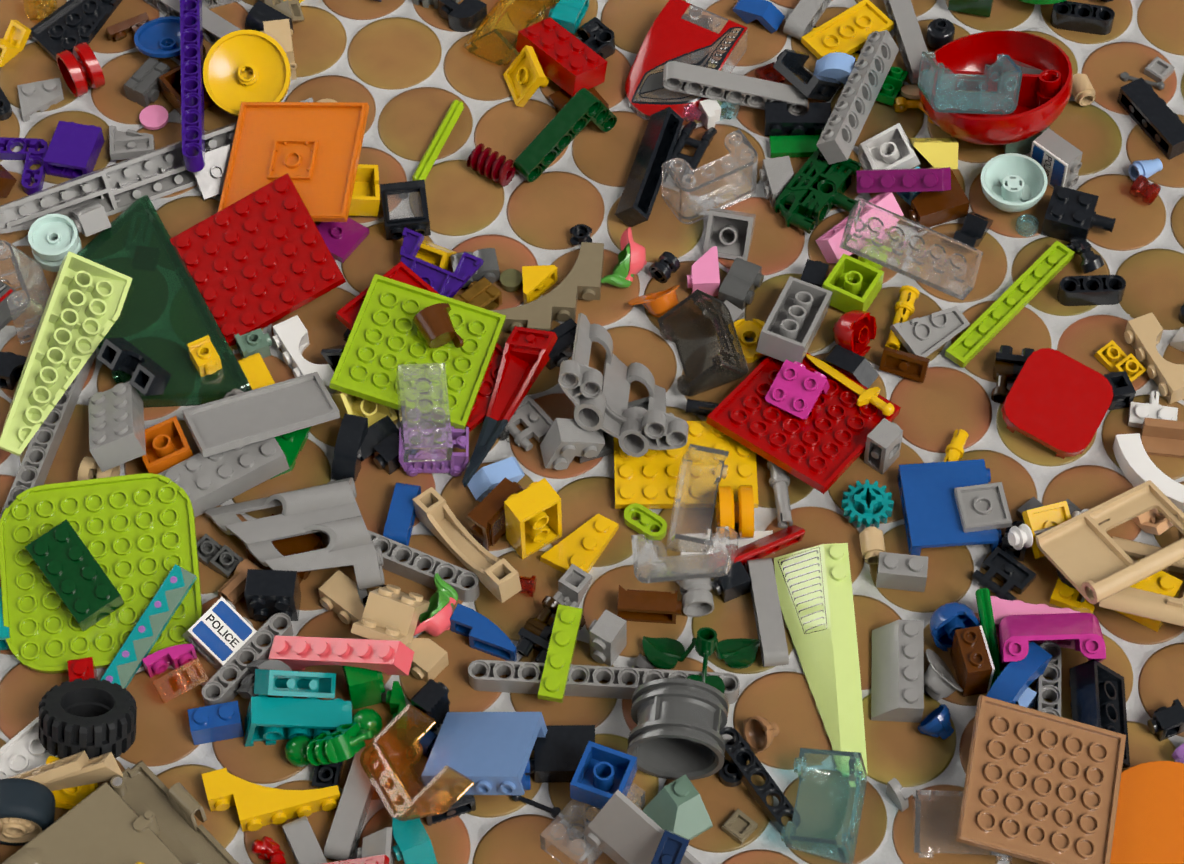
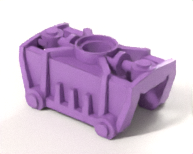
M451 426V428L400 427L399 462L406 474L411 477L417 476L418 473H450L455 477L461 476L469 462V427H466L464 430L454 429V426ZM410 447L419 448L415 452H402V449ZM448 448L466 449V452H452Z

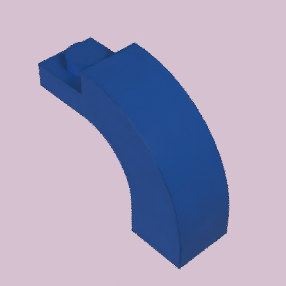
M1032 641L1029 643L1027 656L1021 661L1010 662L996 679L986 696L1016 704L1028 686L1044 673L1052 655Z

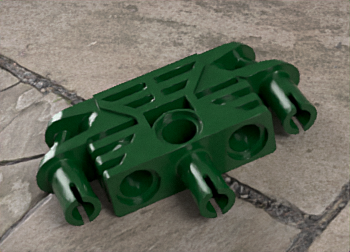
M817 149L779 195L774 205V211L776 213L781 212L787 227L793 225L808 234L811 233L815 225L818 226L834 205L852 214L857 208L858 201L843 194L852 183V175L856 176V171L860 170L861 163L848 158L846 161L829 165L821 151Z

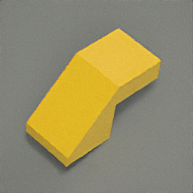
M17 20L10 21L4 38H0V67H3L24 49L31 33V29Z

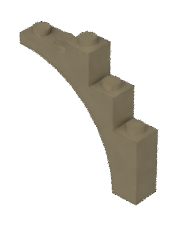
M581 242L579 256L572 270L558 286L546 295L518 307L490 310L506 315L501 332L512 333L515 326L551 331L553 320L565 322L572 318L576 321L578 299L592 301L600 300L604 243Z

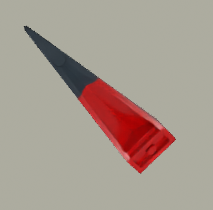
M514 327L505 343L486 417L462 480L464 487L468 485L549 361V354L558 339L555 332Z

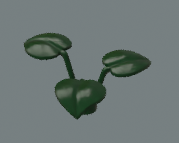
M703 627L697 631V637L692 638V643L686 651L682 643L675 639L649 638L643 636L642 648L646 659L653 666L660 669H673L676 667L677 661L683 662L695 647L698 655L703 657L702 676L690 675L686 679L709 684L724 694L725 685L723 680L718 676H707L708 657L715 651L717 658L724 659V663L727 666L737 669L747 668L756 659L760 640L740 638L726 639L718 642L716 631L709 627Z

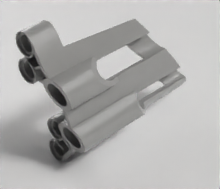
M578 314L572 360L562 361L558 378L560 387L575 405L574 419L578 426L587 431L602 429L618 438L622 451L632 457H641L648 452V449L669 450L685 446L688 440L689 426L685 420L674 416L673 413H666V389L655 385V379L651 371L643 364L635 362L627 367L613 354L614 346L610 333L599 324H590L586 315ZM594 341L600 343L606 350L603 375L597 369L589 367L591 345ZM633 381H640L647 387L649 391L648 411L638 406L628 408L630 384Z
M352 477L330 481L323 485L274 494L270 497L210 508L204 512L219 529L227 535L237 536L261 564L269 566L272 570L304 572L354 565L356 581L360 590L385 584L382 569L384 565L380 545L374 546L355 500L357 493ZM283 506L282 514L244 522L236 515ZM325 531L328 537V546L324 549L283 556L271 542Z

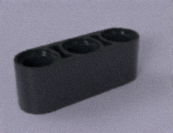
M1063 1L1053 5L1050 23L1057 29L1107 35L1112 30L1115 12L1106 6Z
M1119 275L1067 276L1060 281L1057 300L1064 306L1115 305L1123 299L1126 281Z

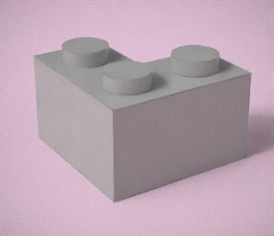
M556 418L540 444L544 466L548 469L563 470L569 467L575 456L597 457L605 445L602 429L587 431L578 426L575 419Z

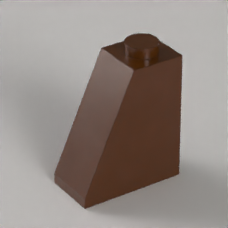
M951 169V190L923 191L911 201L908 216L911 223H915L918 231L967 216L970 201Z

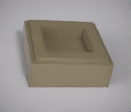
M737 809L722 825L721 830L742 845L757 829L758 823Z

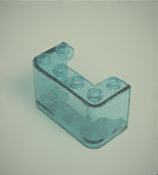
M922 51L918 88L936 112L1006 115L1014 112L1017 108L1023 72L1009 55L998 54L997 61L994 64H985L984 75L954 74L950 69L944 68L943 63L936 61L934 52Z

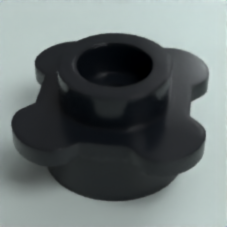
M578 224L570 229L572 234L570 243L572 245H581V242L592 243V238L590 237L592 229L589 226Z

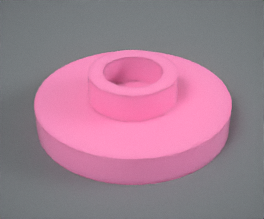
M150 105L141 111L139 119L144 128L158 130L168 123L169 115L163 106Z

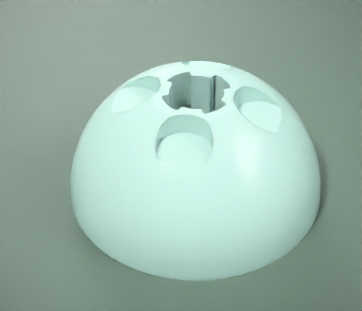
M1018 153L1001 154L990 159L981 172V187L985 197L996 208L1006 212H1022L1030 209L1041 200L1047 188L1048 180L1044 168L1031 157Z

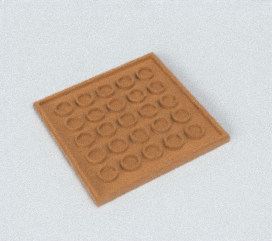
M980 695L975 714L956 841L1038 864H1110L1126 735Z

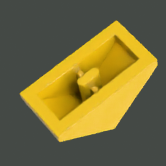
M555 265L522 266L524 304L537 300L558 281V271Z

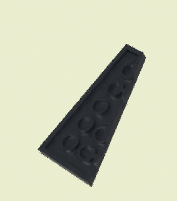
M69 0L32 27L29 36L56 61L57 53L68 50L73 54L75 45L86 42L89 45L122 0Z

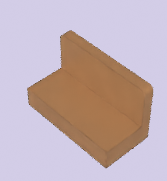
M1145 418L1141 429V441L1147 455L1184 458V422Z

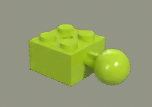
M878 243L865 244L859 251L858 260L843 253L822 288L833 292L830 306L843 312L868 310L882 289L884 271L880 269L883 268L887 261V253L882 245Z

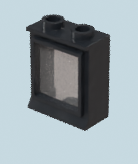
M425 180L380 184L386 240L404 238L403 230L405 227L423 236L431 235Z

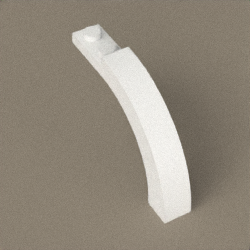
M1140 433L1116 435L1113 444L1114 455L1120 469L1133 487L1151 480L1184 514V485L1174 481L1156 467L1143 447Z

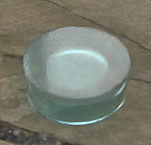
M1023 214L1018 217L1016 231L1020 235L1030 237L1037 233L1039 221L1035 216Z

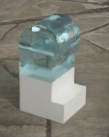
M714 99L703 100L699 102L698 115L706 130L711 127L715 128V122L736 118L739 114L740 104Z

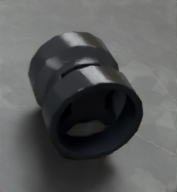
M666 251L660 255L658 262H654L649 267V272L656 281L666 283L671 277V273H675L680 268V262L672 253Z

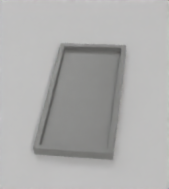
M318 372L182 410L183 418L203 458L340 418L339 409Z

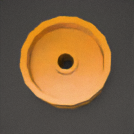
M740 485L738 487L737 501H734L731 486H718L716 524H718L719 539H731L734 535V525L736 523L740 538L754 537L752 485Z

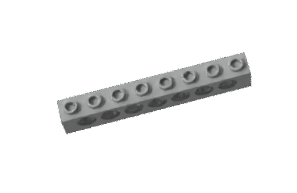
M888 30L875 31L867 37L816 144L829 165L848 160L899 51Z

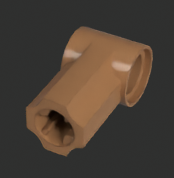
M244 559L236 567L234 575L217 591L218 596L229 600L233 605L237 604L244 597L248 569H262L249 559Z

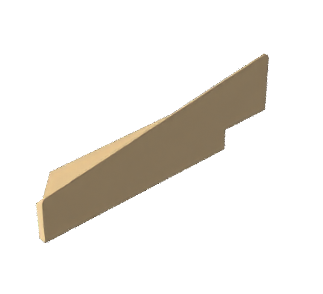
M84 750L9 778L32 780L43 784L50 791L110 781L116 775L123 777V774L112 752L89 759Z

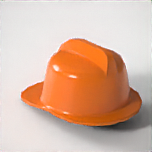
M679 285L636 297L630 300L628 304H643L654 317H667L678 312L680 309L675 291Z

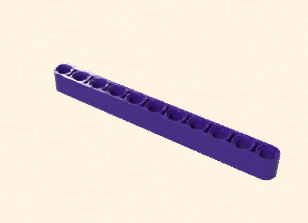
M180 0L182 154L186 169L190 172H198L205 166L202 0Z

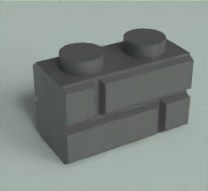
M149 57L123 85L127 99L137 102L145 108L151 102H155L161 92L159 77L171 71L170 67Z

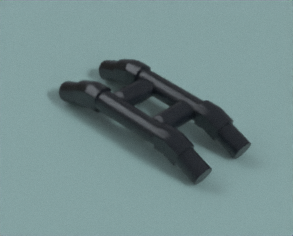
M690 121L683 127L663 177L664 181L669 180L676 161L688 164L680 185L689 188L698 164L717 133L714 127L709 128L703 134L701 141L690 138L697 126L695 121ZM685 145L696 149L693 157L681 153Z

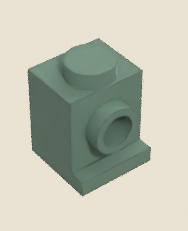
M261 328L241 336L239 333L234 335L236 346L242 359L258 352L262 359L271 356L269 347L273 345L268 332L263 334Z

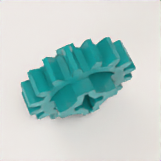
M866 479L865 484L856 481L855 487L852 485L848 486V492L843 493L841 508L844 509L843 515L849 516L848 522L856 521L858 528L862 524H865L866 528L870 527L871 524L879 528L880 521L886 524L887 518L892 516L894 501L891 500L892 493H886L885 485L879 488L878 481H875L872 485Z

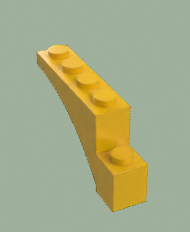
M227 768L201 774L211 812L225 811L231 806L236 805L242 832L257 831L263 826L270 824L279 825L289 819L301 818L303 816L308 817L312 813L322 810L331 811L338 806L341 798L338 785L310 790H283L248 782L227 772Z

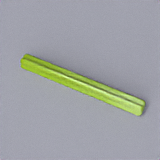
M456 99L452 102L416 168L412 181L425 180L464 109L462 101Z

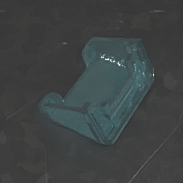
M800 748L799 757H795L794 772L798 773L799 786L793 819L788 821L786 826L782 827L781 840L785 842L788 848L839 863L853 864L867 784V774L862 755L859 752Z

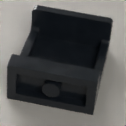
M785 49L778 55L773 67L807 98L830 101L841 86V83L834 78L812 75L804 68V64L809 58L807 53Z

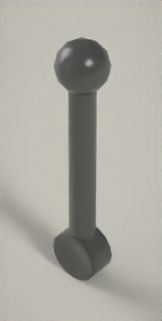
M1123 72L1120 75L1122 81H1135L1139 79L1129 76L1127 72ZM1145 80L1147 84L1156 87L1158 90H1162L1165 87L1163 82L1156 83Z

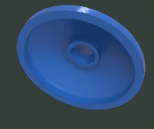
M160 17L143 24L134 35L136 48L141 53L157 59L180 56V17Z

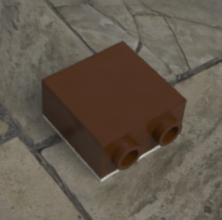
M982 625L955 630L950 655L959 686L963 689V692H961L962 696L988 693L995 667Z

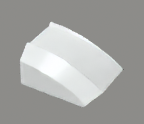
M900 123L859 145L858 159L864 170L911 169L921 164Z

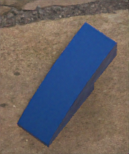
M459 603L457 604L450 618L452 632L469 637V644L473 649L506 661L517 660L515 645L497 625L473 609Z

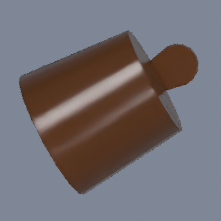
M448 303L431 305L414 316L413 321L430 348L441 347L452 340L456 348H460L464 344L463 339L455 332L448 314L451 310Z

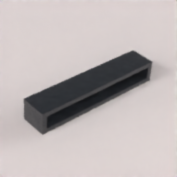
M670 107L651 115L616 209L615 215L628 227L648 221L684 122Z

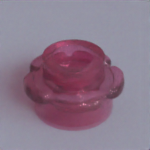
M690 102L687 106H684L685 112L683 114L692 122L694 120H701L700 117L703 112L696 105Z

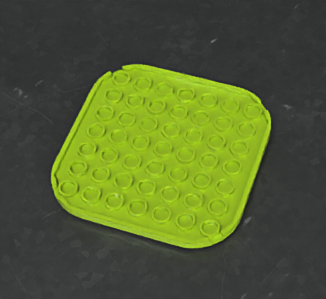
M141 473L39 485L27 489L16 496L11 505L4 510L0 519V574L4 626L9 627L10 638H7L6 642L13 655L23 665L41 673L68 672L67 661L92 657L96 669L108 668L175 564L196 575L197 579L148 655L171 646L190 644L182 635L203 615L195 516L191 501L184 489L168 477L153 473ZM66 519L117 589L125 603L84 632L25 548V546Z

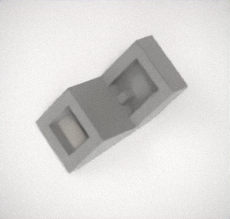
M572 564L559 579L558 592L553 598L561 605L565 604L578 608L591 583L592 576ZM552 613L551 617L555 619L556 614Z

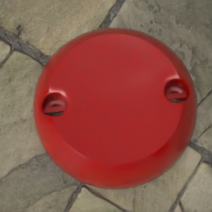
M1009 30L980 32L953 40L929 56L919 73L920 99L930 119L948 135L979 145L1016 143L1044 131L1065 109L1071 97L1073 84L1071 62L1058 45L1041 36ZM998 56L1009 57L1041 69L1043 72L1040 75L1013 73L1003 69V66L998 65L996 62Z

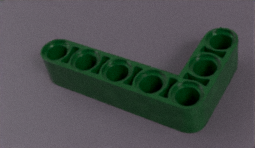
M582 88L516 158L513 167L516 168V171L528 182H533L590 121L603 132H608L615 126L617 117L588 89Z

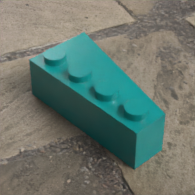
M266 695L251 696L244 720L245 747L254 746V742L266 741V745H276L277 740H290L297 735H304L314 739L322 732L337 731L336 728L341 724L352 723V702L339 698L319 700L315 697L296 699L291 696L281 698L268 697Z

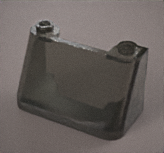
M697 289L657 319L662 337L674 342L677 347L685 375L677 379V388L682 395L692 397L738 380L748 373V366L731 314L721 300Z

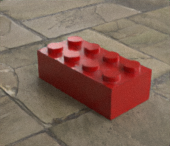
M551 17L518 31L515 52L519 54L525 45L532 46L545 76L572 97L582 88L589 90L604 83L608 61Z

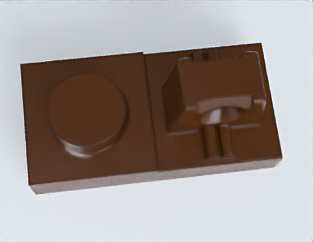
M145 12L107 27L106 35L109 41L115 39V41L124 39L130 31L135 35L139 27L149 21V17Z
M885 346L879 370L923 383L930 359Z

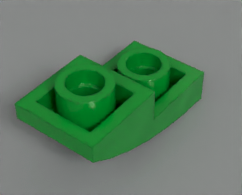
M891 67L875 101L893 106L896 101L895 98H898L909 72L899 67Z
M393 681L392 690L387 691L386 705H390L391 715H393L392 728H396L397 738H404L405 732L408 729L406 702L399 682Z

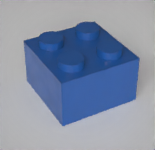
M589 741L570 783V798L602 809L617 790L627 796L637 772V757Z

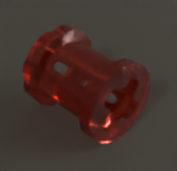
M519 576L521 591L518 593L529 594V597H534L537 576Z

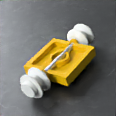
M1067 501L1023 511L1022 516L1025 524H1021L1019 528L1017 526L1010 528L1008 542L1016 550H1021L1023 546L1026 548L1032 546L1035 559L1045 557L1037 546L1036 536L1089 509H1083L1081 512L1074 511L1071 515Z

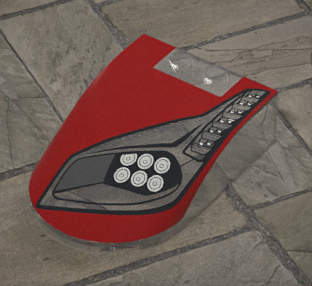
M669 0L647 33L627 75L625 96L630 108L646 121H649L652 114L668 107L674 110L686 122L699 116V102L709 98L670 91L664 88V65L670 61H677L731 73L747 50L748 27L683 0Z

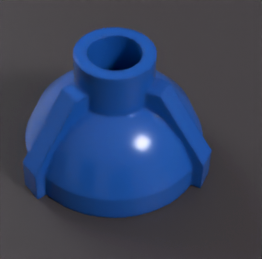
M945 704L939 705V707L923 719L917 729L922 734L936 738L940 736L943 740L947 739L954 732V729L950 726L951 714L949 708Z

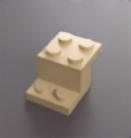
M387 584V586L379 587L369 592L362 619L353 623L351 633L373 640L401 641L406 645L412 642L419 616L428 611L430 602L423 600L424 596L418 593L409 592V594L401 592V588L395 585Z

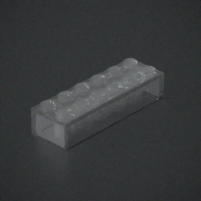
M861 198L849 213L839 246L842 249L962 301L974 288L983 256V251Z

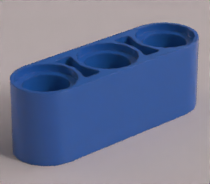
M396 483L384 527V537L406 546L409 545L416 518L412 499L421 494V486Z

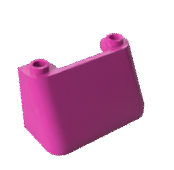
M1091 613L1006 616L999 624L1001 666H1007L1010 662L1023 660L1028 654V641L1074 639L1075 651H1080L1088 661L1095 659L1101 663L1106 659V645L1099 621Z

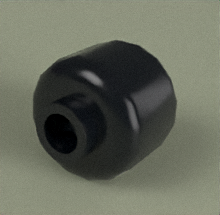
M944 18L931 21L927 27L926 41L928 45L938 50L945 44L953 41L955 34L953 23Z

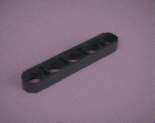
M732 727L722 728L719 731L721 736L728 734L734 739L733 745L725 744V759L776 829L784 835L794 833L800 824V817L739 732ZM740 754L745 755L749 759V764L746 766L740 765L736 760V756ZM751 776H761L764 780V785H754L751 781ZM769 795L775 796L779 801V805L776 807L770 806L766 801V797ZM781 817H791L794 821V826H784L781 822Z

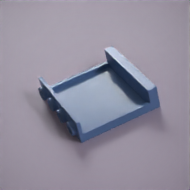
M447 712L421 775L428 795H524L525 791L521 779L537 737H545L548 731L542 712Z

